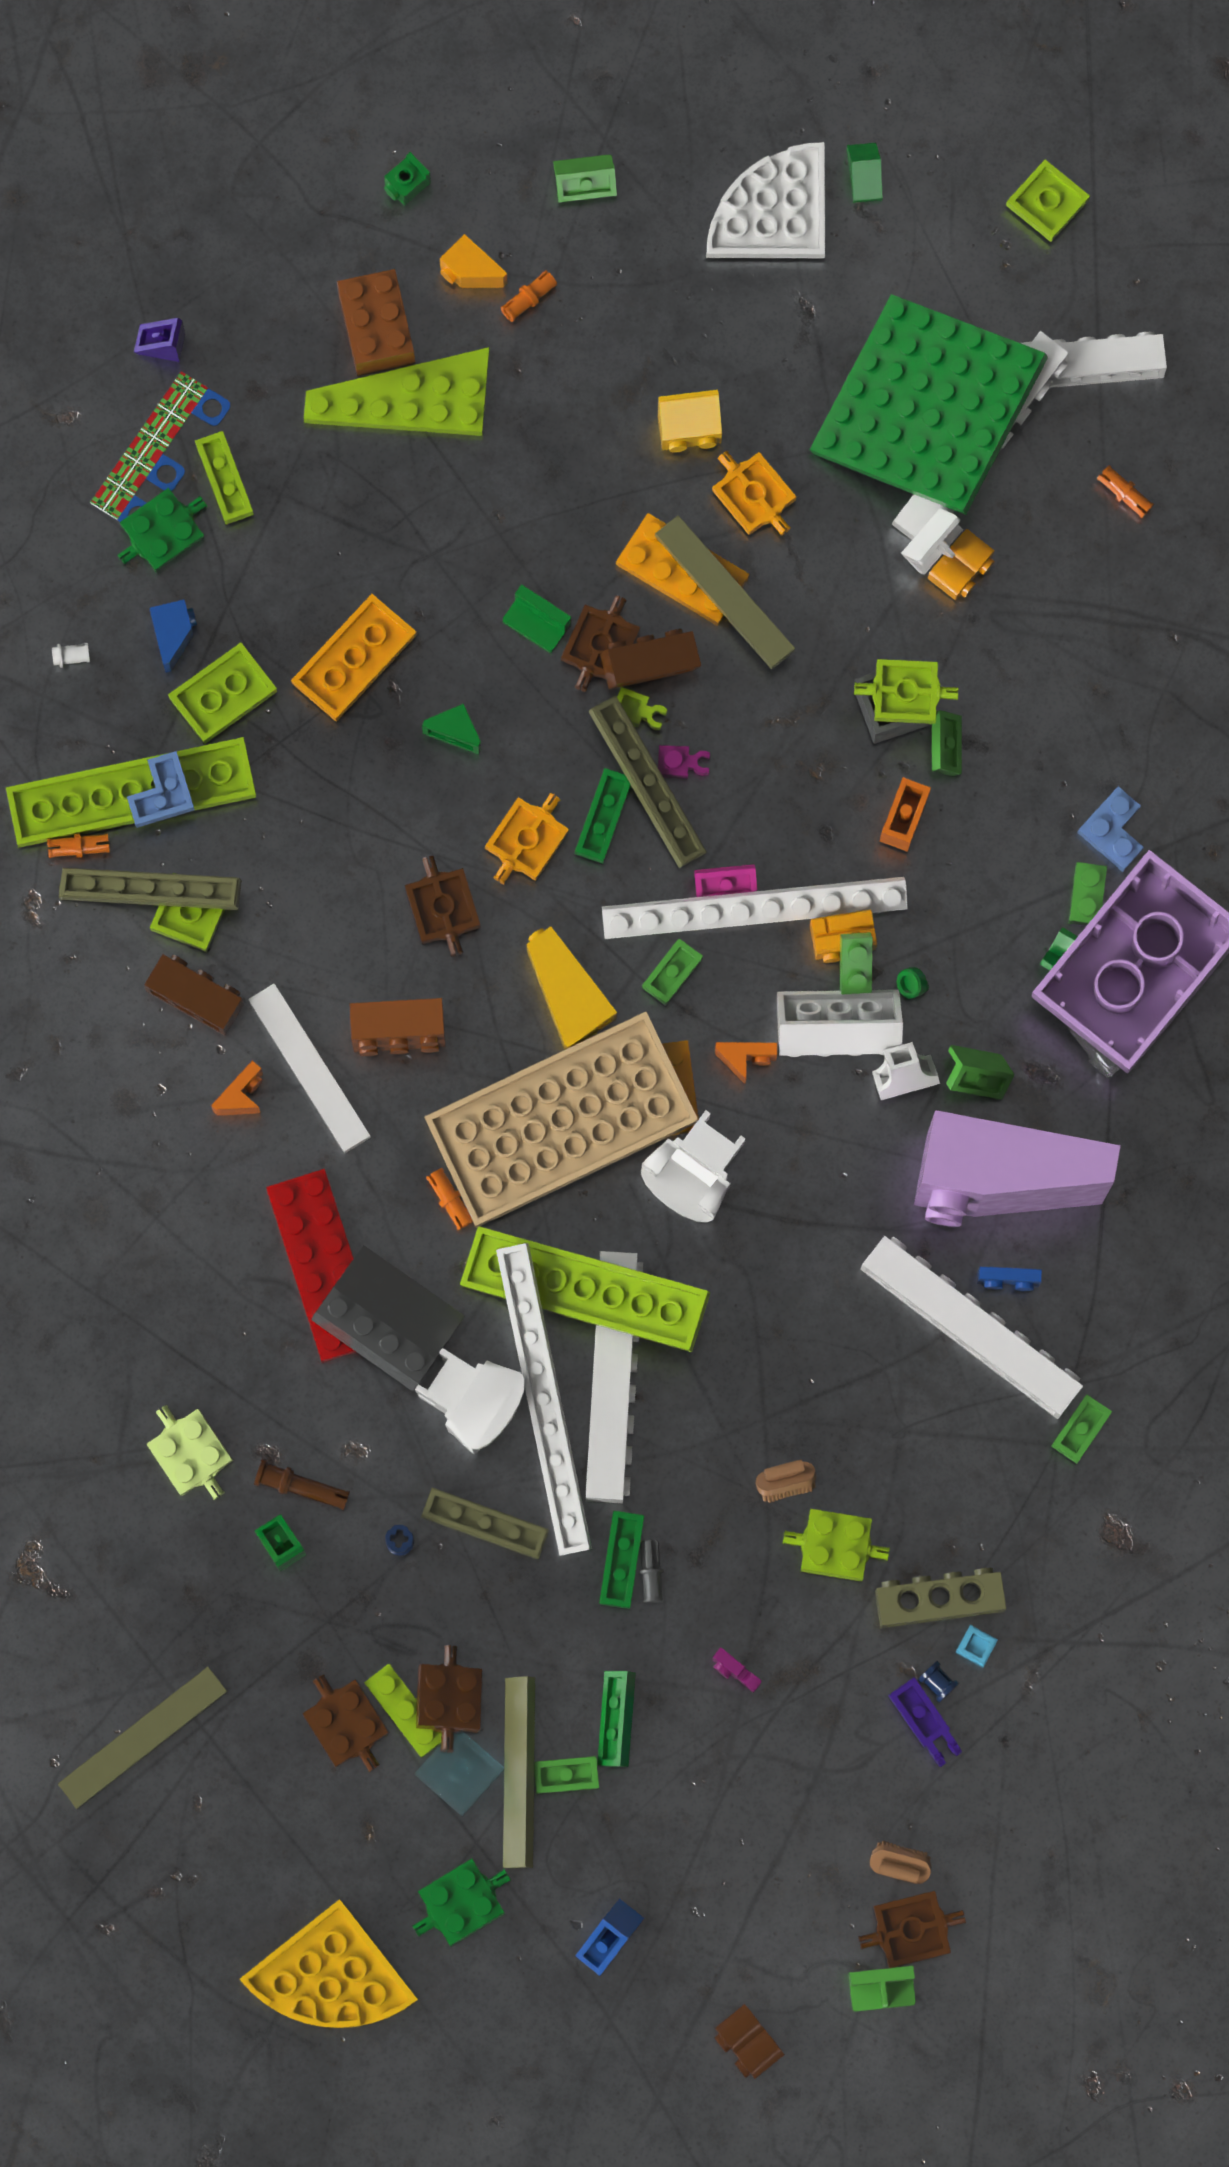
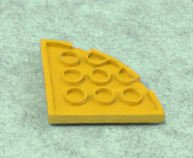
M340 1899L240 1978L241 1982L251 1993L275 2011L291 2019L320 2027L348 2028L376 2023L405 2010L418 2001Z

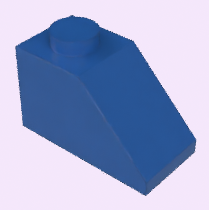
M185 599L149 608L166 673L173 670L194 637L192 626H196L197 622L193 608L187 609Z
M619 1899L576 1954V1957L600 1976L644 1920V1917Z

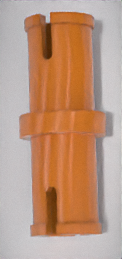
M545 270L528 286L523 285L520 287L519 293L500 307L504 316L513 322L530 306L535 307L539 304V299L557 286L555 278Z
M1108 465L1097 478L1098 481L1103 483L1117 496L1115 499L1118 502L1123 501L1141 519L1154 505L1153 502H1150L1134 488L1136 484L1125 480L1111 465Z
M79 833L74 834V837L47 839L48 847H61L59 849H48L49 858L76 855V858H83V854L110 853L109 844L96 845V843L109 842L108 833L81 836Z
M443 1168L436 1170L426 1177L441 1200L438 1202L441 1208L445 1207L457 1226V1230H461L473 1222L460 1198L459 1190L456 1191Z

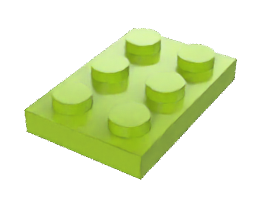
M240 642L169 693L168 697L202 742L206 744L278 691L242 642Z

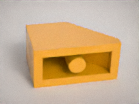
M465 234L440 257V273L449 283L453 284L455 282L461 288H504L508 284L507 272Z

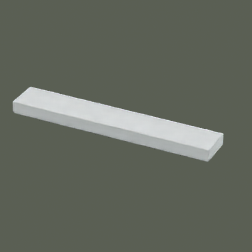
M272 984L249 998L251 1006L344 1154L370 1139V1134L276 985Z

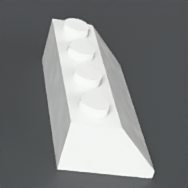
M872 990V993L844 995L841 994V991L777 992L779 1056L884 1055L883 1050L902 1045L903 1020L899 990Z

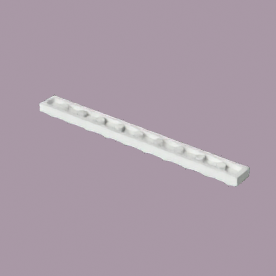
M904 877L602 906L604 938L611 939L814 919L870 909L872 913L908 909L906 880Z
M529 1243L497 1249L496 1252L519 1363L525 1379V1391L559 1555L590 1550L592 1546Z

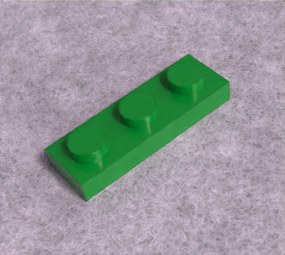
M604 768L575 849L576 855L604 864L631 788V784L625 774Z
M613 1511L599 1601L600 1605L630 1609L644 1515Z
M604 1671L597 1766L629 1767L636 1672Z

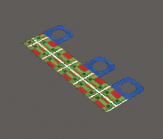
M181 371L95 494L90 504L121 522L128 517L129 511L133 507H142L146 504L145 501L135 496V493L145 479L163 490L167 488L171 491L174 490L183 477L185 470L182 465L163 454L191 413L208 424L215 426L221 422L230 409V402ZM209 399H215L221 403V413L216 417H208L203 412V404ZM163 465H170L176 470V478L170 483H163L157 477V471Z

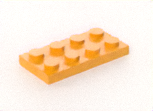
M647 513L617 559L616 565L718 626L724 615L655 537V533L663 528L666 523ZM709 550L743 588L750 574Z
M371 594L292 678L291 683L337 722L417 636V631L375 595Z

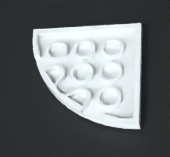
M824 142L789 147L786 151L771 157L769 155L764 157L743 172L722 197L721 203L711 221L707 238L706 258H825Z

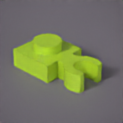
M621 687L617 698L633 726L639 728L641 720H644L650 728L661 730L662 723L654 721L652 717L657 713L666 716L667 709L662 705L647 706L649 703L648 696Z

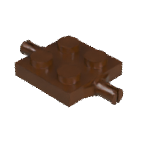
M615 595L609 611L598 610L586 604L584 605L561 656V661L575 666L581 671L579 679L574 686L576 689L580 690L581 688V691L586 692L592 677L606 679L600 654L609 649V644L619 641H626V645L635 643L640 627L627 622L620 616L627 602L625 598L622 597L620 600V596Z
M433 855L429 856L432 868H430L428 859L425 857L422 861L427 876L420 881L405 885L422 945L437 940H447L451 957L456 956L454 944L459 956L464 953L459 936L464 932L481 928L464 869L439 872L435 857Z
M451 1645L444 1646L443 1664H420L418 1667L416 1728L432 1729L441 1733L440 1751L446 1752L447 1750V1753L454 1752V1734L460 1732L478 1733L481 1724L482 1669L457 1665V1646L454 1645L452 1648Z
M325 1675L319 1676V1679L316 1678L313 1680V1683L321 1693L322 1698L315 1706L302 1714L335 1767L340 1766L351 1758L360 1756L368 1772L373 1771L380 1764L370 1749L378 1740L390 1733L356 1679L342 1688L333 1690Z
M931 1891L873 1906L877 1920L876 1932L858 1936L859 1942L872 1939V1941L861 1943V1949L880 1945L885 1952L888 1967L894 1968L951 1953L947 1939L948 1927L966 1923L965 1917L956 1920L952 1919L964 1916L963 1910L944 1914L939 1907L936 1892Z

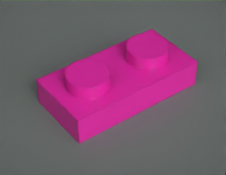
M755 864L694 870L696 897L757 891Z

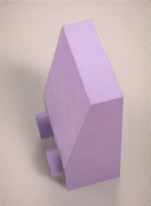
M1148 850L1032 992V998L1128 1074L1229 954V912L1152 851Z
M935 1110L926 1137L914 1205L927 1208L925 1220L934 1224L951 1227L961 1226L964 1215L978 1217L1100 1205L1114 1183L1120 1145Z

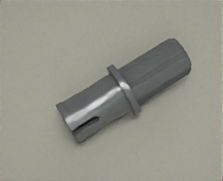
M654 1539L644 1540L640 1543L642 1570L639 1571V1575L643 1577V1602H662L661 1574L664 1573V1569H660L659 1542Z

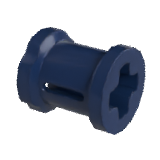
M401 1524L394 1525L387 1531L385 1541L387 1548L392 1554L404 1556L413 1549L414 1537L406 1526ZM398 1533H403L404 1539L408 1540V1542L402 1543L401 1548H397L395 1542L391 1541L392 1538H397Z
M936 1661L920 1676L918 1681L925 1683L937 1695L936 1700L940 1703L960 1683L957 1680L952 1681L940 1668L941 1664Z

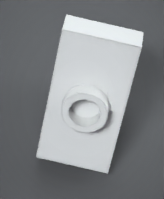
M913 1042L883 1050V1064L878 1069L872 1071L881 1100L940 1084L931 1055L924 1056L916 1053Z

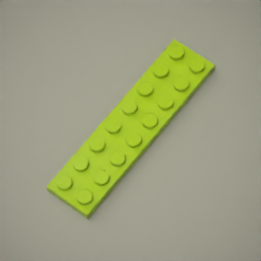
M244 737L177 751L195 810L256 798ZM161 755L6 787L18 848L47 842V839L68 838L74 836V834L80 833L82 835L134 824L127 796L156 788L147 760Z
M478 1226L460 1282L462 1287L506 1299L496 1250L529 1243L542 1310L689 1352L693 1351L710 1297L709 1291Z

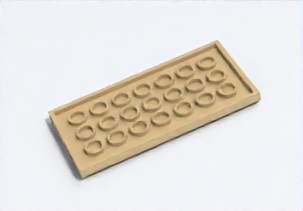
M647 1012L641 1013L424 1117L476 1228L696 1124L698 1121Z

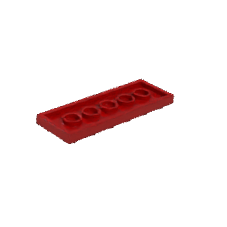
M325 1168L266 1187L321 1362L324 1363L355 1353V1350L311 1320L354 1259Z

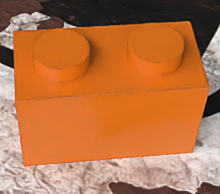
M904 777L902 778L883 827L880 842L907 852L909 851L928 801L931 787Z

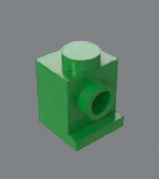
M409 152L403 161L384 176V189L394 201L399 199L405 206L431 184L430 172ZM406 174L408 175V180H401Z

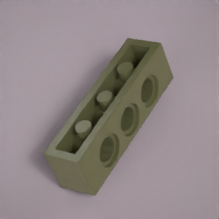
M981 1568L974 1570L975 1575L962 1577V1572H951L943 1574L944 1579L931 1581V1576L912 1578L913 1583L900 1585V1580L881 1582L882 1587L875 1590L880 1629L1004 1612L1006 1610L1001 1572L993 1573V1568ZM966 1585L977 1587L979 1598L975 1601L967 1600L963 1596V1587ZM936 1589L946 1591L949 1597L948 1602L944 1605L934 1603L931 1596L932 1592ZM905 1593L913 1594L918 1601L917 1607L914 1609L904 1608L900 1601L901 1596Z

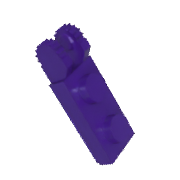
M915 1677L888 1695L923 1748H927L939 1767L946 1764L943 1754L933 1743L940 1736L943 1737L947 1747L955 1756L962 1753L959 1745L949 1732V1726Z

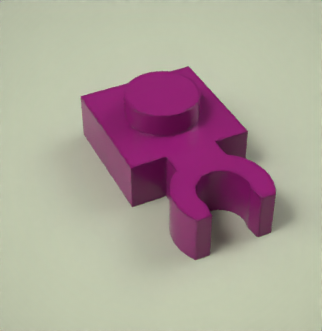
M659 745L658 769L664 778L688 779V770L694 771L699 776L709 775V768L700 767L698 762L701 759L709 760L710 752L699 751L695 755H689V746Z
M720 1647L713 1656L712 1660L716 1663L714 1669L728 1679L730 1676H733L753 1693L760 1686L762 1681L723 1648Z

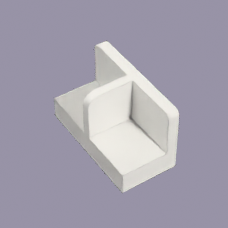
M940 508L901 554L919 573L925 575L942 554L950 558L955 556V553L949 546L963 531L958 524L960 519L956 515Z

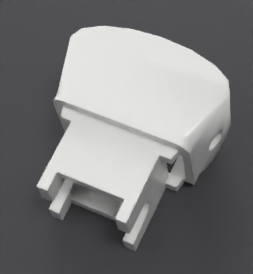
M707 1110L704 1111L683 1141L680 1138H676L674 1141L668 1138L642 1163L641 1169L643 1181L655 1197L681 1216L703 1223L714 1220L731 1184L726 1181L728 1173L725 1170L746 1140L743 1136H740L734 1144L706 1124L711 1115Z
M442 1348L439 1354L443 1357L442 1361L445 1364L428 1390L419 1384L415 1390L419 1394V1398L445 1413L444 1416L448 1419L445 1424L448 1432L454 1435L471 1453L476 1454L480 1449L492 1443L512 1420L524 1393L525 1379L521 1372L494 1364L488 1360L484 1365L478 1363L476 1368Z

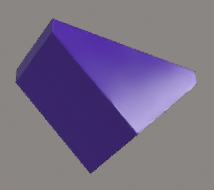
M180 318L140 324L134 353L179 362L186 335L183 321Z

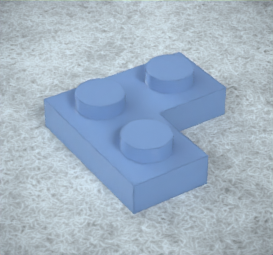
M177 751L148 759L156 788L127 796L136 828L195 810Z
M1118 786L1079 828L1077 833L1124 872L1144 849L1140 843L1122 829L1140 809L1141 805Z

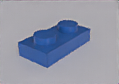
M979 1267L977 1273V1284H984L985 1289L991 1290L1003 1289V1285H1013L1015 1290L1033 1291L1034 1287H1039L1042 1279V1269Z

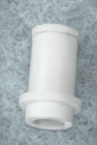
M88 643L70 646L57 644L58 647H52L53 664L60 665V668H63V664L90 662Z

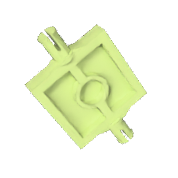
M163 1406L162 1410L156 1411V1414H158L166 1428H164L159 1436L148 1442L147 1446L181 1496L195 1487L205 1485L213 1500L219 1498L218 1494L222 1496L225 1492L215 1477L221 1469L233 1462V1459L199 1409H196L185 1418L176 1420L168 1406Z

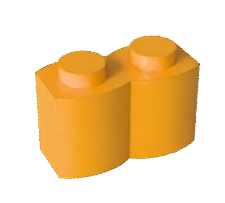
M968 529L950 547L955 556L950 558L943 555L928 575V579L955 601L961 595L964 598L967 597L976 585L973 582L974 578L979 573L985 575L995 563L992 559L995 550Z

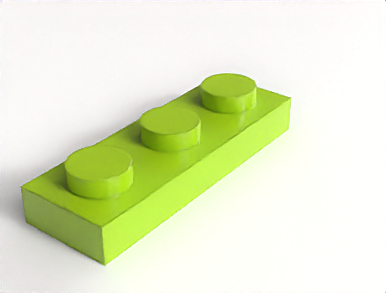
M220 431L195 440L225 524L227 525L254 515L224 432Z
M387 1664L364 1682L421 1758L441 1744V1733L432 1729L416 1728L417 1699L390 1664Z

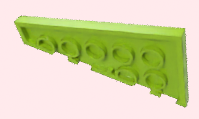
M489 347L307 390L304 423L483 436Z

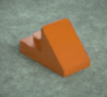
M716 1042L715 1055L746 1084V1061H752L753 1065H770L771 1061H776L777 1043Z
M252 1060L211 1105L213 1112L218 1116L261 1113L259 1106L245 1094L247 1092L253 1093L262 1083L263 1079L260 1078L263 1075L262 1068Z

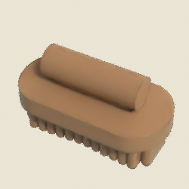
M802 1459L766 1468L764 1472H761L756 1477L757 1490L762 1494L763 1501H768V1503L786 1498V1496L812 1492L816 1488L815 1468L809 1462H802Z
M885 1841L877 1843L870 1858V1866L874 1872L914 1884L926 1882L930 1877L932 1869L931 1857L927 1856V1852H920L915 1849L908 1850V1848Z

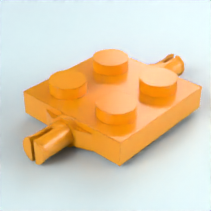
M728 451L721 454L718 460H720L728 472L721 481L712 487V491L746 533L750 536L761 526L772 523L781 536L785 532L787 533L791 527L780 515L785 508L796 501V495L762 454L758 452L749 460L738 464Z
M550 793L541 807L530 805L519 797L516 799L485 845V849L497 856L503 863L493 877L496 881L505 884L513 870L522 872L535 881L538 879L569 833V829L557 822L551 814L561 801L559 797L556 796L554 798V794Z

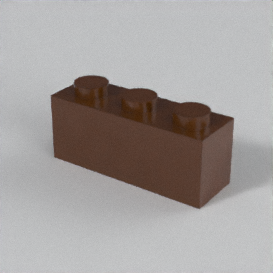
M682 628L665 632V637L655 639L653 634L639 637L636 639L637 643L626 645V641L611 643L608 645L609 649L600 654L609 690L692 672L701 667L693 631L683 633Z
M162 954L144 984L146 992L226 1036L244 1006L242 998L239 997L241 993L230 985L225 984L224 987H221L214 983V977L199 969L196 973L187 968L188 963L176 955H172L169 958Z

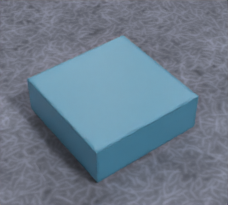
M970 1625L955 1653L983 1668L998 1639Z

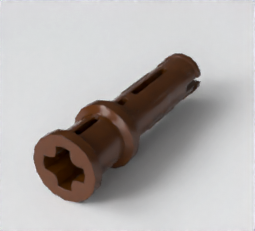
M263 1458L254 1481L255 1486L262 1484L277 1489L279 1494L282 1495L291 1492L340 1508L343 1511L350 1491L296 1475L290 1467L283 1469L268 1464L267 1460Z

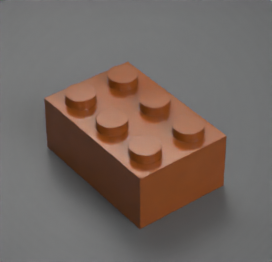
M395 269L337 281L339 299L357 376L415 364L414 349Z
M442 998L349 1003L354 1052H360L361 1056L378 1055V1051L390 1050L391 1054H406L409 1052V1049L420 1048L421 1052L432 1053L439 1051V1047H446Z

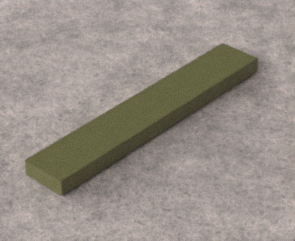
M679 515L655 533L658 541L771 670L795 651V647Z
M617 696L591 708L588 711L678 867L681 868L705 855L707 851Z
M62 868L59 898L61 900L238 910L242 880L237 877Z
M205 1668L58 1783L59 1787L75 1808L79 1809L225 1695L227 1690L210 1668Z
M530 1676L505 1678L503 1868L509 1869L533 1868L535 1677Z

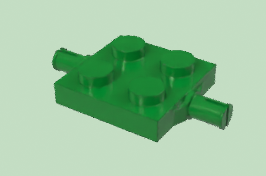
M167 488L120 522L121 527L130 538L131 546L117 554V556L125 565L139 554L157 572L204 538V534L195 524L193 515L207 507V504L199 496L185 506Z
M470 1859L418 1891L426 1904L428 1916L412 1926L419 1937L435 1927L443 1933L450 1947L505 1914L497 1901L495 1890L511 1881L505 1869L488 1879L479 1871L473 1859Z

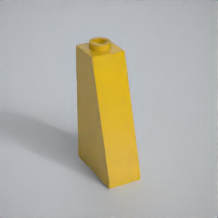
M552 927L545 931L543 928H540L528 938L530 942L527 943V952L564 1050L593 1037L617 1019V1011Z

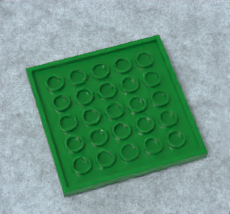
M891 294L818 432L810 451L814 455L967 515L1048 356L1037 349Z

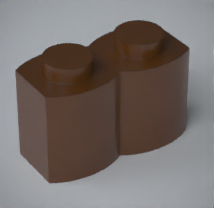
M745 2004L715 2028L718 2035L714 2039L725 2053L731 2049L738 2060L734 2064L745 2078L751 2075L756 2079L785 2055Z

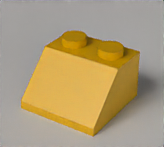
M718 389L658 397V423L662 450L682 452L687 447L693 446L708 449L722 442Z

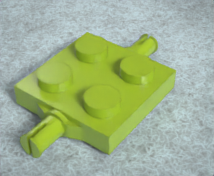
M877 659L876 676L873 683L855 682L854 695L872 696L875 704L874 721L935 724L936 707L939 700H958V687H940L937 677L938 662Z
M810 1509L808 1525L803 1534L785 1530L783 1544L801 1546L803 1555L801 1572L861 1582L863 1581L865 1565L869 1557L888 1561L890 1547L871 1545V1518Z

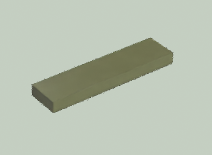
M433 1487L421 1515V1518L537 1560H539L549 1532L547 1528Z

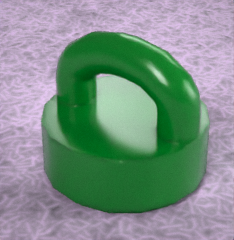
M909 967L899 972L896 983L899 992L904 997L909 999L916 998L929 990L926 976L919 968Z

